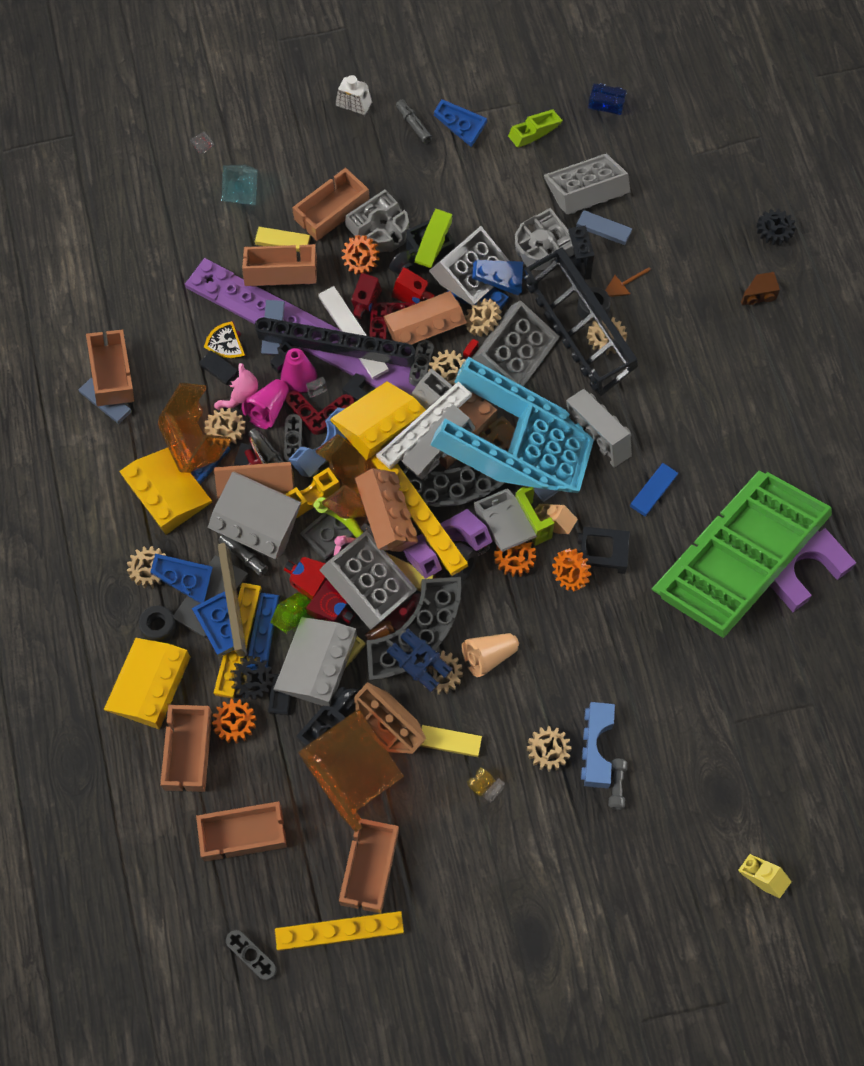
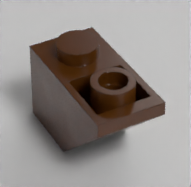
M775 273L757 274L744 292L741 304L754 305L758 302L776 300L780 288Z

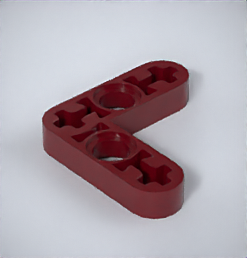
M375 303L371 308L370 337L377 338L376 335H380L381 339H386L387 325L383 316L393 313L394 310H401L417 303ZM378 310H382L381 317H378ZM380 323L383 327L377 329L374 325Z
M291 391L286 396L288 408L294 414L299 415L302 423L315 435H320L327 431L325 420L328 418V412L335 411L337 408H347V405L343 406L344 401L346 403L349 402V406L354 403L353 397L345 394L318 413L299 392ZM292 398L298 400L299 407L294 401L291 402ZM308 409L311 411V414L305 417L301 415V412ZM314 424H321V427H315Z

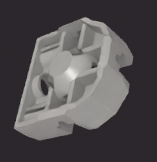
M383 190L348 213L345 225L354 236L360 235L362 237V235H366L367 239L372 238V244L378 245L375 250L392 252L405 243L407 230L409 229L407 212L405 210L402 211L398 202L386 190ZM380 220H385L387 223L381 224ZM392 234L397 237L398 243L393 242Z
M551 208L522 222L515 233L516 253L522 257L527 267L549 255L547 249L554 252L563 247L569 257L575 255L568 229ZM529 224L534 226L535 231L533 233L527 228ZM553 231H556L559 240L556 241V238L552 233ZM537 243H543V247H539L536 245ZM554 258L534 270H545L554 261Z

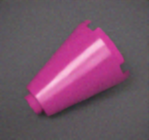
M294 348L286 354L281 372V380L287 383L289 392L306 393L314 385L312 384L307 388V384L317 380V372L304 352Z
M275 379L247 398L241 407L245 417L248 414L251 418L250 422L259 428H271L289 392L287 383L284 380Z

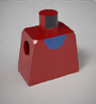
M405 267L400 272L392 293L393 298L405 303H420L421 300H428L435 297V295L426 291L428 281Z
M302 557L298 565L288 561L284 567V571L291 574L289 578L291 586L309 600L314 598L327 580L320 571L326 563L307 557Z

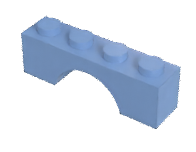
M337 408L325 420L327 436L321 446L316 449L300 447L288 459L302 476L312 477L317 474L318 468L330 460L331 454L335 450L343 446V442L347 438L330 419L345 408Z
M590 702L589 708H585L584 720H588V728H584L583 740H587V746L583 747L582 760H586L585 767L581 769V780H584V786L609 788L611 784L612 763L601 757L597 750L596 741L603 732L612 729L614 725L615 704Z

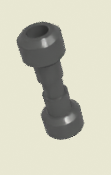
M616 758L611 761V770L614 772V787L612 796L609 797L608 806L611 809L622 810L625 808L622 781L624 773L627 771L628 762L624 759Z

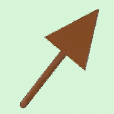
M651 268L641 271L624 282H621L615 275L605 291L610 297L630 295V292L624 285L649 272Z

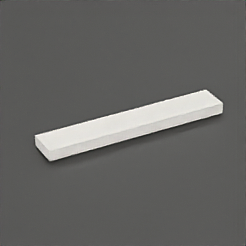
M334 286L318 294L319 299L340 331L367 336ZM359 358L373 380L389 372V368L383 362Z
M458 381L376 454L377 458L386 467L391 469L403 458L408 450L414 448L418 438L429 431L430 425L442 417V412L447 407H451L454 404L459 408L472 397V393Z

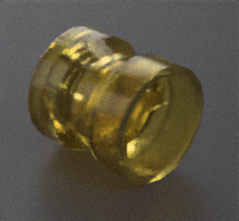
M480 767L476 771L475 778H470L467 781V785L477 795L482 796L486 792V788L492 786L495 779L489 772Z

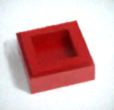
M472 339L463 351V359L466 360L468 357L472 358L478 350L479 341Z

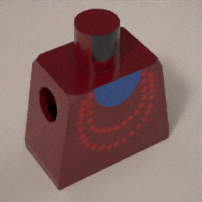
M361 273L351 299L354 307L352 314L356 319L361 320L364 313L371 314L372 306L377 303L382 293L378 278Z
M326 580L306 607L307 615L318 620L339 623L342 619L346 623L351 624L356 616L349 611L351 606L328 580Z

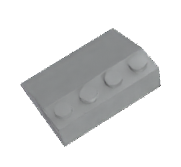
M603 154L544 175V179L559 207L566 214H573L578 210L590 208L595 204L604 203L609 199L622 197L624 194L630 193L628 173L608 154Z
M480 226L432 267L429 272L440 285L471 305H474L494 286L472 279L473 263L476 260H509L482 226Z
M519 301L510 306L498 322L499 325L495 326L494 331L489 334L472 359L524 386L556 343L559 336L522 301Z
M232 472L212 512L208 528L276 559L285 552L301 502L241 474Z
M367 530L332 557L320 569L321 573L370 630L417 590L384 550L377 549L375 539Z
M301 617L274 690L321 706H331L333 703L332 698L337 692L357 638L356 628L337 622Z

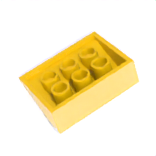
M386 381L333 416L330 421L357 451L368 460L380 452L424 413L426 409L413 396Z
M171 447L137 459L119 471L165 535L212 503V500Z
M135 638L104 710L160 730L168 711V705L172 702L190 660L188 651L167 643Z

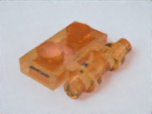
M502 416L488 426L490 434L487 435L482 431L478 436L495 446L497 445L493 440L497 438L502 444L499 448L508 451L515 428Z

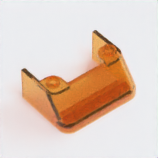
M180 383L158 420L159 429L178 470L183 473H190L218 461L232 441V438L227 436H204L199 427L198 420L203 413L199 400L207 389L206 385Z
M336 434L316 450L318 455L329 462L330 470L335 477L341 479L342 487L322 501V504L344 519L367 517L355 478L372 468L376 469V467L372 463L371 458L366 460L349 441Z

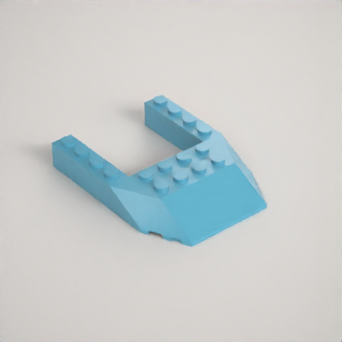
M468 357L459 369L454 383L459 381L467 390L519 417L509 450L506 452L447 419H444L436 430L430 445L499 482L578 493L582 485L594 439L583 430L579 423L575 424L569 418L570 414L565 409Z

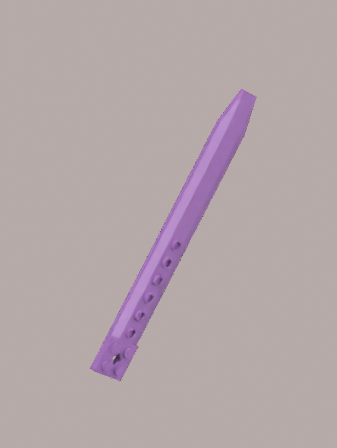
M206 258L202 260L185 283L187 289L255 324L257 319L265 316L266 300L284 301L257 286H245L244 279ZM212 278L213 282L209 281L206 283V279ZM284 301L283 321L340 331V329ZM301 348L352 376L358 373L365 378L367 384L375 388L388 381L411 395L416 387L409 383L411 366L405 367L385 363L389 368V372L373 380L359 358ZM417 372L415 378L419 379L420 372Z

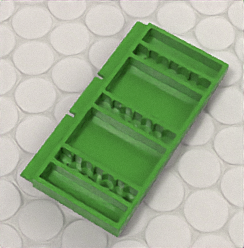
M758 471L721 511L720 514L724 517L717 516L694 541L698 546L691 545L652 588V591L659 594L662 600L722 638L730 632L832 515L830 506L769 472L765 474Z

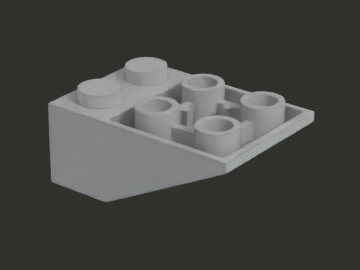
M431 368L419 381L411 396L427 410L453 386Z
M508 488L474 502L476 517L487 526L490 537L502 552L537 537L519 502Z

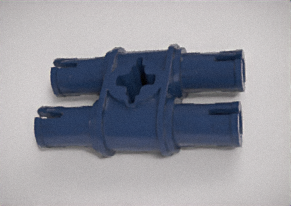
M408 628L406 633L404 632L400 638L413 648V652L407 654L397 643H393L392 647L390 646L387 650V653L400 663V668L408 672L414 681L421 682L432 692L439 685V682L426 672L427 668L432 666L444 678L448 676L447 674L453 668L440 658V653L432 649L426 643V640H420ZM425 656L423 663L419 662L415 665L417 658L420 659Z

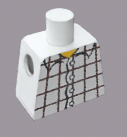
M353 75L344 77L338 88L336 106L366 115L372 103L367 84L357 81V78Z

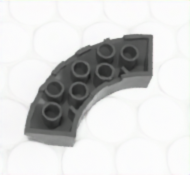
M468 465L462 468L444 470V472L431 471L422 480L407 467L403 470L426 505L434 507L461 505L475 501L490 494L505 483L496 481Z
M461 577L422 579L418 606L402 628L385 637L367 640L369 681L384 679L405 672L403 668H400V663L387 653V650L390 646L392 647L393 643H397L407 654L413 652V648L400 638L404 632L406 633L408 628L420 640H426V643L432 649L436 650L452 627L457 614L461 596ZM425 656L420 659L417 658L415 665L422 662Z

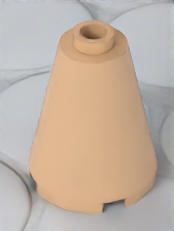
M511 633L470 638L462 643V653L465 662L469 661L471 667H468L470 672L478 678L484 676L517 652L519 641Z

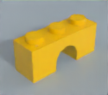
M328 467L315 475L313 482L306 489L299 491L296 487L284 495L301 502L296 517L298 518L314 508L313 503L318 498H330L340 492V484Z

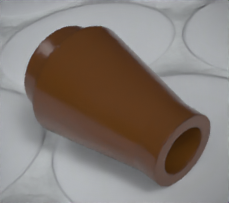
M387 619L380 621L365 635L368 640H375L393 634L395 630L390 620Z

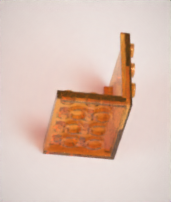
M359 709L298 752L338 813L355 833L362 828L359 823L361 818L356 811L404 777Z

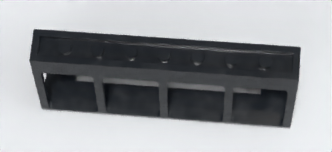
M563 247L525 268L526 276L524 278L527 282L526 287L530 294H535L536 303L540 308H544V315L548 321L553 322V329L556 334H561L563 337L562 342L565 348H570L572 351L571 356L574 362H579L581 365L580 370L585 378L588 377L591 382L589 384L594 392L598 391L600 396H602L638 367L637 358ZM556 257L552 264L534 278L531 273L533 269ZM559 266L572 287L549 305L538 289L537 283ZM573 292H577L589 310L590 315L567 333L553 312V309ZM594 319L609 342L585 361L571 337ZM613 347L624 364L599 377L594 368L590 369L589 365ZM626 368L606 386H602L604 380Z

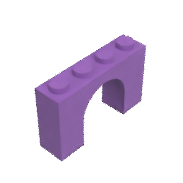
M468 509L440 523L452 542L464 541L475 551L492 543L487 526ZM420 534L417 536L418 543L403 551L407 560L426 579L441 571L442 568L434 550L424 536Z
M826 528L814 534L770 585L792 612L807 603L812 596L795 575L794 564L797 561L806 558L815 559L821 562L836 580L851 571L856 564L853 558Z

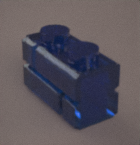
M594 83L588 108L621 115L627 90L621 87L614 88L602 83Z

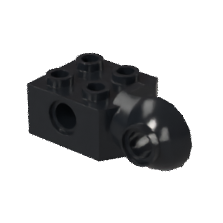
M430 220L407 230V251L401 252L393 258L389 266L391 271L400 274L403 267L414 272L416 265L426 268V266L415 263V258ZM448 231L434 264L442 260L455 248V241Z
M341 687L332 698L334 702L332 707L323 705L296 736L302 745L328 767L356 737L352 724L346 720L343 714H348L355 708L354 697L360 691L358 689Z

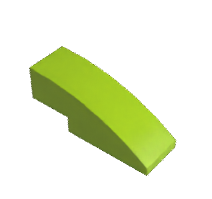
M553 109L527 117L524 123L512 126L508 137L519 148L543 137L559 126L563 120Z
M435 209L418 249L415 263L432 268L452 223V214Z

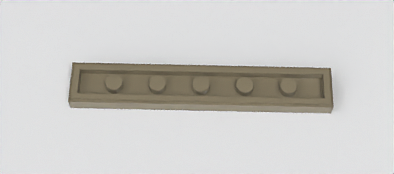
M225 543L218 544L233 645L235 652L240 657L247 656L231 552Z

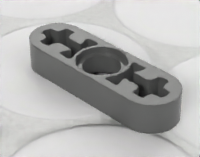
M422 340L417 345L415 362L411 366L409 383L413 386H417L419 381L428 372L429 362L431 361L434 349L433 343L429 340ZM424 347L427 348L426 354H422ZM422 360L426 365L420 366L416 362ZM417 372H420L419 379L415 378Z
M291 414L285 420V462H289L288 459L292 456V450L296 452L302 447L303 424L301 417L297 414ZM293 421H296V424H295V430H296V431H292V425H291V424L293 423ZM295 436L299 441L296 444H291L288 442L289 438Z
M233 930L228 933L226 937L227 946L262 980L267 981L274 978L277 971L275 964L241 931ZM233 936H241L239 940L245 946L241 954L238 953L241 948L237 944L231 945L233 943L231 939ZM250 949H254L257 952V958L254 961H247L245 958L246 952ZM261 957L264 958L261 962L266 967L271 965V974L265 973L262 975L263 970L259 965H257L256 969L253 967L259 963Z

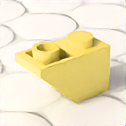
M749 854L738 870L763 891L778 898H781L792 882L781 867Z

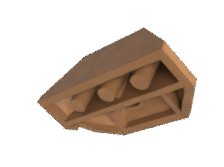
M367 682L355 695L354 702L356 704L358 724L387 752L413 754L426 740L418 720L388 692Z

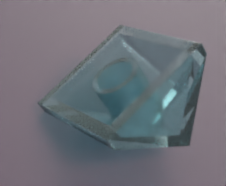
M224 165L221 201L256 205L258 170L247 165Z

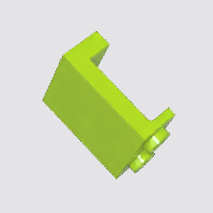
M525 486L520 488L516 492L515 497L537 537L531 539L536 546L552 538L554 522L551 517L540 522L531 506L534 497V487Z

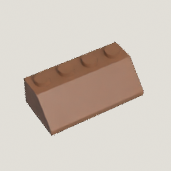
M451 291L383 316L392 340L411 345L467 323L462 309Z
M291 462L214 468L218 500L232 472L241 474L282 494H286L295 488Z

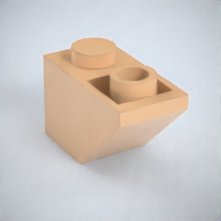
M539 504L534 510L540 522L547 518H552L554 522L553 532L556 534H569L578 520L565 505Z

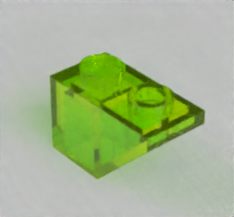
M295 593L278 604L270 623L287 633L296 627L301 617L306 614V607L311 601L304 594Z

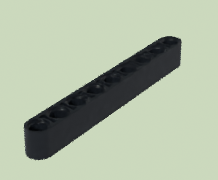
M261 317L255 322L257 336L263 341L283 344L286 341L290 346L405 367L412 366L415 362V349L408 343Z

